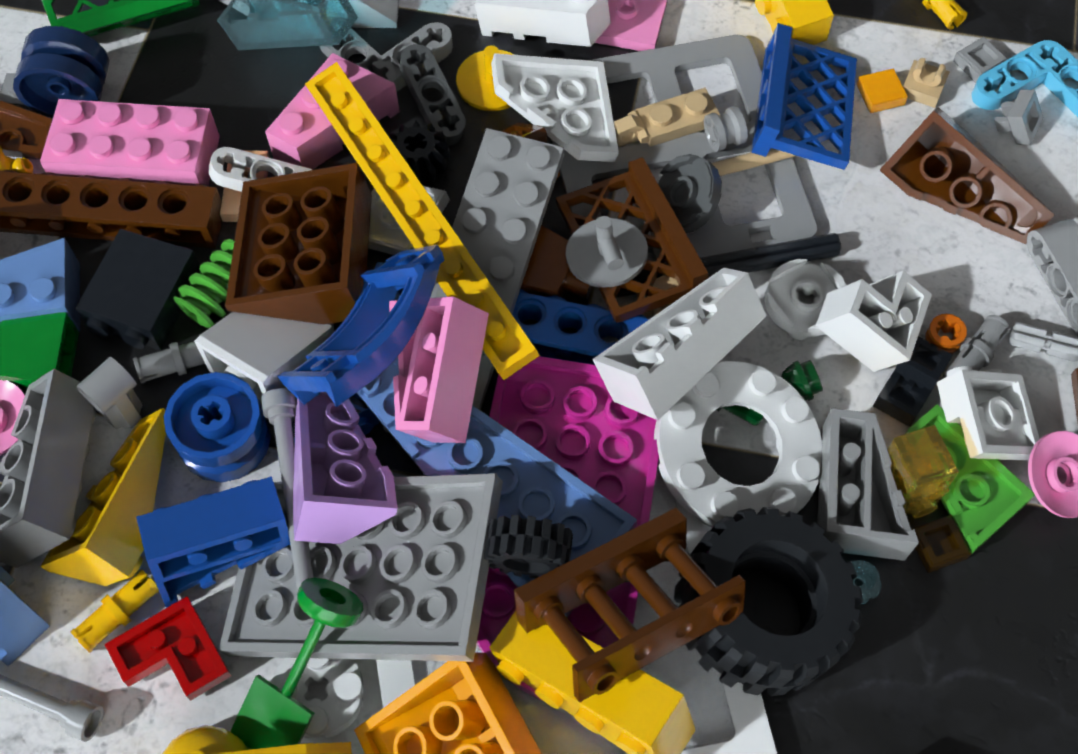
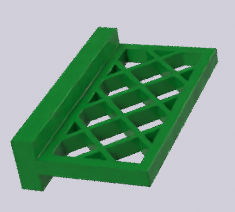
M42 0L51 26H63L77 30L89 37L200 5L199 0H109L108 4L97 6L87 0H76L78 3L72 15L57 19L53 8L55 0ZM83 5H86V6L92 8V9H89V10H85V11L80 12L81 9H82V7H83Z

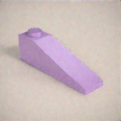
M327 392L320 393L305 405L296 398L293 482L294 541L342 544L395 516L398 507L394 476L389 467L382 466L375 454L377 446L372 438H366L358 425L360 417L350 399L336 407Z

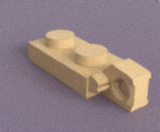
M706 87L638 108L628 113V116L614 121L617 144L620 147L640 141L641 144L648 143L649 147L702 131L704 130V117L710 113L718 115L720 113Z

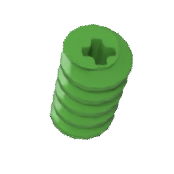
M226 239L222 242L220 246L221 251H214L210 256L211 262H203L199 268L200 274H192L188 280L189 285H181L177 291L179 297L174 296L173 298L177 306L190 319L208 329L215 325L209 317L211 313L220 318L226 316L220 304L222 302L226 303L234 240Z

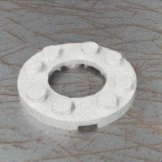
M740 361L718 362L659 420H656L654 440H657L660 459L658 468L667 488L683 508L700 521L712 527L724 517H734L737 511L748 508L754 509L756 515L762 507L779 509V515L785 516L788 511L798 513L810 500L819 483L822 438L816 419L804 398L792 385L779 375L761 366ZM734 405L745 406L748 409L751 408L763 415L768 421L769 426L774 429L777 437L776 448L779 452V460L773 474L764 482L752 486L733 484L720 477L707 462L702 448V429L709 415L718 408Z

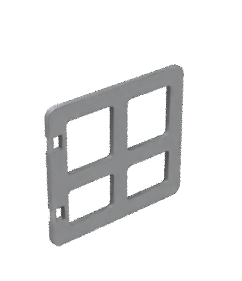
M730 35L588 60L604 62L607 84L637 78L647 79L655 103L682 95L675 75L677 71L722 63L729 65L750 122L746 124L748 139L745 144H728L724 150L715 152L710 147L705 132H696L649 147L648 143L618 147L619 154L615 162L577 160L564 150L560 174L565 193L568 194L592 185V182L596 179L617 176L628 172V162L641 157L644 158L649 169L664 167L678 156L687 154L711 159L752 151L762 71L750 40L742 35ZM552 140L553 145L559 146L555 141ZM793 157L765 164L782 216L729 226L723 222L719 207L717 206L715 213L705 225L694 233L687 234L699 257L814 237L816 235L817 223ZM580 203L569 208L572 213L588 217L593 205ZM770 231L772 239L752 243L750 234ZM648 246V253L653 254L654 261L656 262L661 252L658 248Z

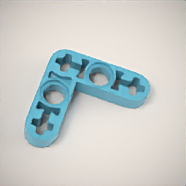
M1052 40L1040 41L979 76L971 94L972 100L982 109L996 110L1001 108L1002 103L1016 99L1020 90H1032L1043 83L1078 117V89L1070 88L1063 82V79L1066 78L1078 81V60L1058 42ZM1020 70L1028 76V79L1018 80L1010 74V71ZM999 84H1001L997 93L993 91L996 88H998Z

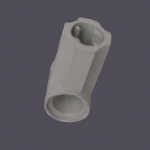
M112 357L106 359L76 386L79 392L115 429L121 427L133 428L142 419L140 412L143 405L133 390L137 383Z

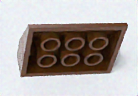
M358 163L243 182L225 303L228 311L316 324L343 322L346 319L365 282L360 275L367 271L372 194Z

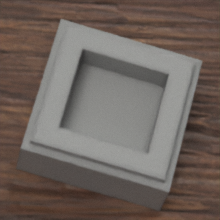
M983 36L958 51L953 61L974 82H977L979 76L1008 60V58Z

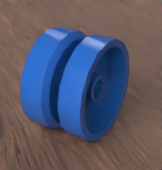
M213 372L192 378L176 390L169 399L165 410L164 424L166 435L188 470L203 480L222 483L240 479L256 469L267 455L271 440L269 422L263 415L258 397L249 384L233 374Z

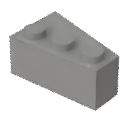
M831 408L821 428L822 457L818 488L817 524L826 530L823 535L831 543L835 540L844 549L843 553L905 561L919 541L915 529L911 530L903 507L905 500L902 491L897 489L890 469L892 461L876 414Z

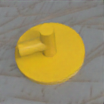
M492 45L465 59L456 75L457 90L462 99L472 107L484 111H500L511 107L495 94L491 62L494 53L514 54L498 50L496 46Z

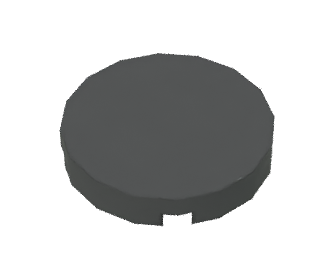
M692 154L678 156L661 170L660 173L663 175L658 185L685 233H690L705 225L715 213L721 198L722 181L718 169L710 161Z

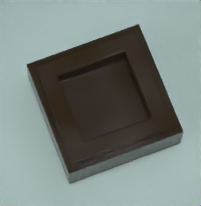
M952 515L911 529H915L919 541L915 549L927 573L964 561L972 554Z

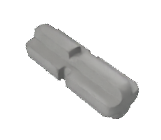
M1016 322L1011 328L1009 344L1039 353L1041 349L1046 350V355L1073 362L1078 361V337L1052 331V334H1047V329L1021 322Z

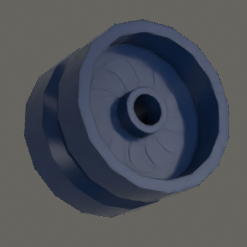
M63 26L37 28L32 30L25 38L21 62L17 66L14 77L13 90L18 99L28 108L43 116L53 118L59 99L101 100L110 60L105 49L96 40L80 31Z

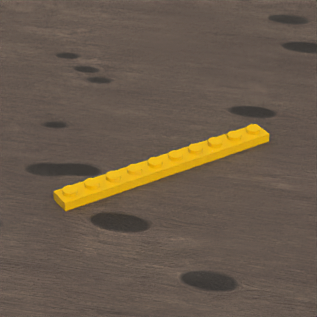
M335 62L305 83L413 247L416 249L437 244L440 247L445 260L440 264L436 281L446 296L456 297L489 313L482 350L502 379H507L539 357L540 354L339 64Z

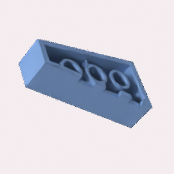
M65 238L0 260V322L3 320L66 312L78 331H80V315L76 310V306L80 301V263Z

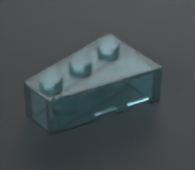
M232 0L217 21L238 50L339 45L358 16L349 0Z

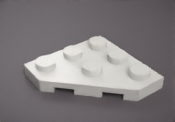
M494 53L491 67L494 91L497 96L533 125L545 127L547 136L559 146L564 147V150L577 160L615 162L619 150L604 62Z

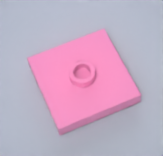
M608 0L611 24L595 43L636 51L655 49L668 0Z

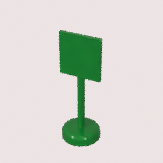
M315 577L305 579L301 583L297 593L298 604L315 621L282 690L261 675L255 677L230 730L231 733L242 739L248 748L260 749L301 743L315 712L294 699L292 695L325 626L346 628L353 626L360 618L364 610L363 603L348 588L336 582Z

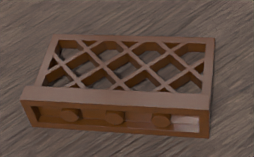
M643 157L628 162V172L556 198L557 207L572 235L580 228L579 226L596 220L601 208L619 213L617 219L625 221L628 215L644 220L645 223L641 232L646 238L647 245L658 248L661 252L656 262L647 259L643 269L651 271L645 284L630 280L611 289L610 287H598L616 323L675 302L708 279V272ZM626 187L629 193L625 204L607 199L610 192ZM580 203L593 205L588 217L572 213L569 207ZM658 274L675 278L678 286L668 290L653 287ZM621 288L640 293L637 301L622 307L619 306L616 297Z

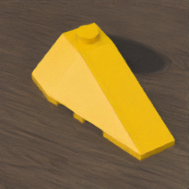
M164 408L139 420L110 461V465L115 470L105 475L86 494L85 497L92 502L77 519L72 536L66 542L49 550L40 566L47 572L102 586L130 579L139 570L143 562V557L140 555L144 548L136 517L150 513L154 509L166 436Z

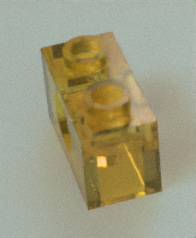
M932 425L893 438L887 449L892 461L890 469L897 489L902 491L905 500L903 505L906 515L912 514L913 518L923 517L938 508V502L942 496L950 491L949 486L959 473L936 426Z

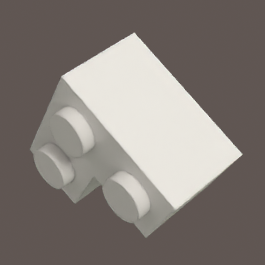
M904 270L871 284L861 279L827 293L815 326L869 369L876 372L910 361L932 294Z

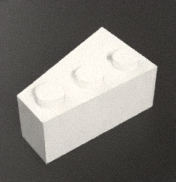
M476 0L474 2L482 36L493 37L494 32L512 33L514 39L525 40L526 35L546 37V42L591 47L611 24L608 0Z

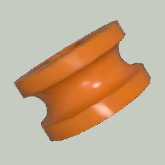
M947 313L940 314L931 321L925 333V340L954 354L959 350L966 338L967 328L959 317ZM941 329L944 333L951 332L954 336L950 340L948 336L940 337L938 332Z

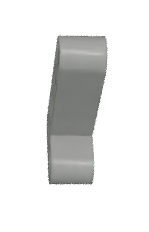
M1065 219L1030 231L1027 236V246L1037 268L1078 337V224L1072 219Z

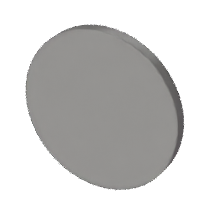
M600 216L596 220L581 226L570 237L566 247L567 264L572 274L580 281L595 287H615L629 282L642 271L648 258V246L643 233L627 221L608 216Z

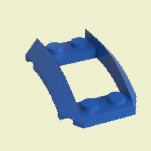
M438 244L401 251L388 258L384 264L375 270H369L360 275L365 282L354 307L342 324L321 345L305 356L307 361L293 371H284L278 375L282 384L303 405L320 393L327 392L335 406L338 407L373 381L398 357L423 317L436 282L440 264L445 260ZM404 288L396 304L390 311L389 301H394L397 291Z

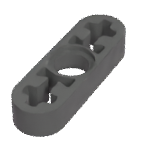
M420 44L406 47L401 53L400 72L426 125L432 123L435 131H443L447 146L457 144L464 136L466 119L432 51ZM412 59H416L418 63H423V74L425 77L420 79L421 73L415 64L411 65ZM427 88H436L442 92L443 97L439 101L430 102L422 96V92ZM445 110L444 116L448 124H455L454 131H449L447 127L441 128L442 111Z

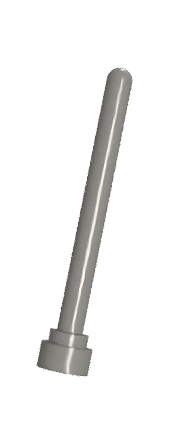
M278 388L264 393L261 400L263 415L269 419L270 424L274 425L296 588L299 590L301 583L305 579L314 578L309 542L294 541L293 482L295 443L292 422L295 420L297 403L296 397L287 388Z
M0 674V696L59 720L60 726L65 728L67 735L87 742L98 731L104 717V708L86 699H82L79 702L73 700L68 703Z

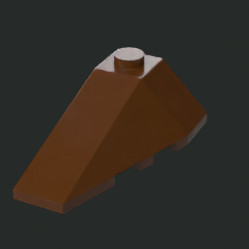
M939 107L933 110L880 169L886 177L908 196L943 208L944 211L951 214H957L979 223L982 227L1023 244H1027V236L1030 231L1044 227L1055 216V213Z

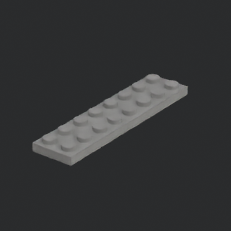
M486 128L452 229L512 314L564 157V147ZM436 281L430 298L447 297ZM483 350L473 399V406L480 411L495 368ZM383 425V429L385 430V432L390 433Z

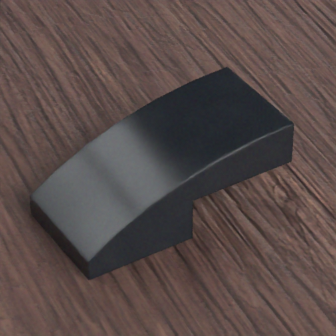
M918 336L910 361L897 364L873 407L911 427L953 354Z

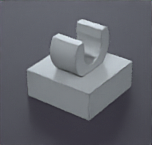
M1020 90L1015 102L1007 101L1001 104L1004 117H995L994 122L998 132L1007 133L1012 131L1016 144L1031 145L1044 117L1036 91Z

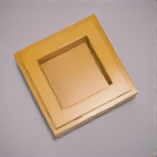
M894 68L859 76L856 85L870 113L906 104L908 96Z

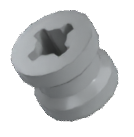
M738 107L727 108L724 114L710 113L704 117L705 135L713 151H722L728 144L741 145L747 142L748 130L746 121Z

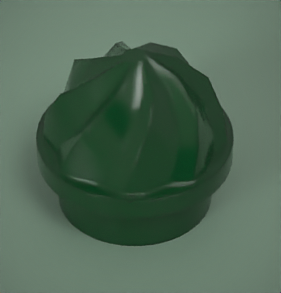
M797 360L782 372L781 377L792 385L804 400H813L814 394L823 391L821 381L811 360L801 364Z

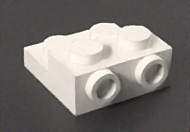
M961 366L947 371V377L937 382L941 405L947 423H961L964 441L970 458L1029 460L1031 451L1040 438L1022 374L1003 373L1002 369L998 368L973 371L971 366Z

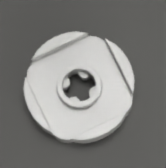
M808 259L792 260L778 267L770 278L764 296L766 310L773 322L781 329L787 331L788 335L793 339L804 340L808 337L824 335L825 333L815 325L827 293L846 286L842 276L834 268L822 262L820 266H817L815 264H807ZM798 292H803L806 296L813 294L815 298L812 304L800 302L798 300Z
M285 658L277 667L274 677L270 682L282 690L297 658ZM309 659L292 695L294 699L315 712L303 738L309 739V737L318 738L322 736L328 738L336 736L346 730L359 715L363 704L364 683L361 671L354 659ZM323 680L328 682L325 687L328 696L325 700L321 701L319 698H314L310 702L306 700V696L310 692L308 686L312 682L320 683Z

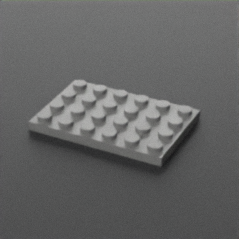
M496 473L394 477L398 507L395 516L342 544L309 542L314 577L327 579L348 588L359 597L364 608L360 618L353 626L337 628L326 625L310 658L474 662L490 564L488 560L484 559L490 520L493 518L497 519L503 481ZM274 482L287 524L282 482ZM290 545L242 570L238 569L218 649L221 653L235 657H298L315 620L309 617L298 604V590L296 588Z

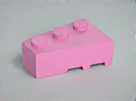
M334 53L328 57L310 78L311 80L337 62L377 121L387 115L391 118L400 112L395 83ZM306 85L265 131L274 159L312 170L343 150L342 145L344 142Z
M456 297L430 298L414 334L398 355L399 375L393 377L396 430L434 443H466L489 313ZM397 300L389 301L390 311L396 304Z

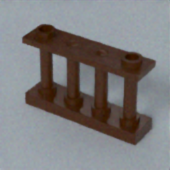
M676 507L514 589L517 621L526 633L542 625H548L577 662L572 665L574 696L579 703L594 694L600 695L609 691L621 679L713 628L732 623L743 612L746 581L738 575L718 586L685 551L687 518ZM670 561L700 596L678 608L646 572L647 570L662 562ZM624 582H630L660 618L637 630L606 592ZM584 603H590L619 640L594 652L566 617L565 613Z

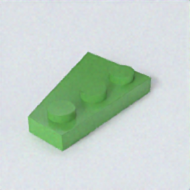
M938 404L908 428L904 435L949 515H952L972 554L1035 496L1034 492L998 459L970 458L964 441L962 426L959 423H947L944 410Z

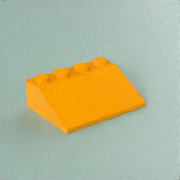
M475 652L474 662H446L354 729L365 754H542L487 653Z

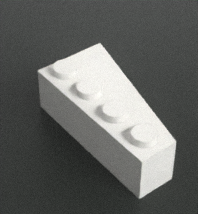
M722 268L592 360L614 402L659 420L766 317V313L747 272Z

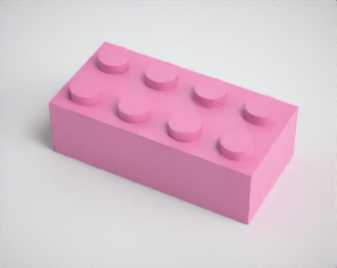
M59 99L40 163L45 172L58 176L79 177L87 175L98 179L117 180L119 178H126L138 182L155 183L157 181H165L178 185L193 186L195 184H204L209 186L210 159L213 152L217 150L220 135L210 108Z

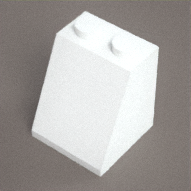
M232 312L199 335L194 342L210 373L233 374L247 382L258 397L262 407L261 397L264 393L273 389L286 388L278 378V375L284 371H293L307 361L305 356L334 333V325L332 323L316 324Z

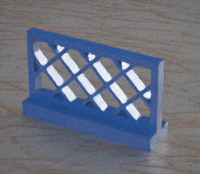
M778 23L765 49L751 153L766 157L770 149L773 148L845 170L850 159L857 58L792 39V27ZM793 53L804 56L809 63L802 65ZM828 65L843 68L845 73L837 76ZM817 70L826 81L818 83L810 72ZM798 77L807 88L799 90L791 79ZM834 88L843 99L835 101L826 90ZM815 95L824 106L816 109L807 97ZM795 102L804 114L796 116L787 105ZM831 113L841 125L833 128L823 116ZM812 121L821 133L813 135L804 124ZM793 129L802 140L796 141L783 137L784 131ZM829 140L839 152L835 153L826 150L821 142Z

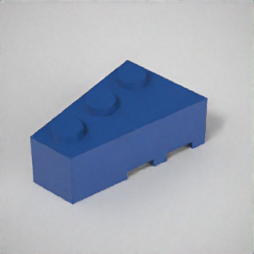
M272 476L261 480L248 481L241 486L214 494H204L197 499L171 507H161L136 517L146 561L166 608L178 602L177 595L198 584L203 589L216 583L215 575L236 564L242 570L290 545L285 516Z

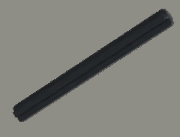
M830 233L700 257L708 272L709 278L722 268L749 273L780 267L784 263L796 259L813 261L835 257L840 254L841 242L838 234ZM642 269L632 280L644 284L651 271ZM621 288L617 297L637 293Z

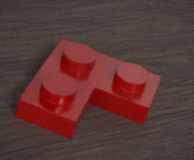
M188 596L104 644L123 682L128 687L169 664L186 697L191 701L232 676Z

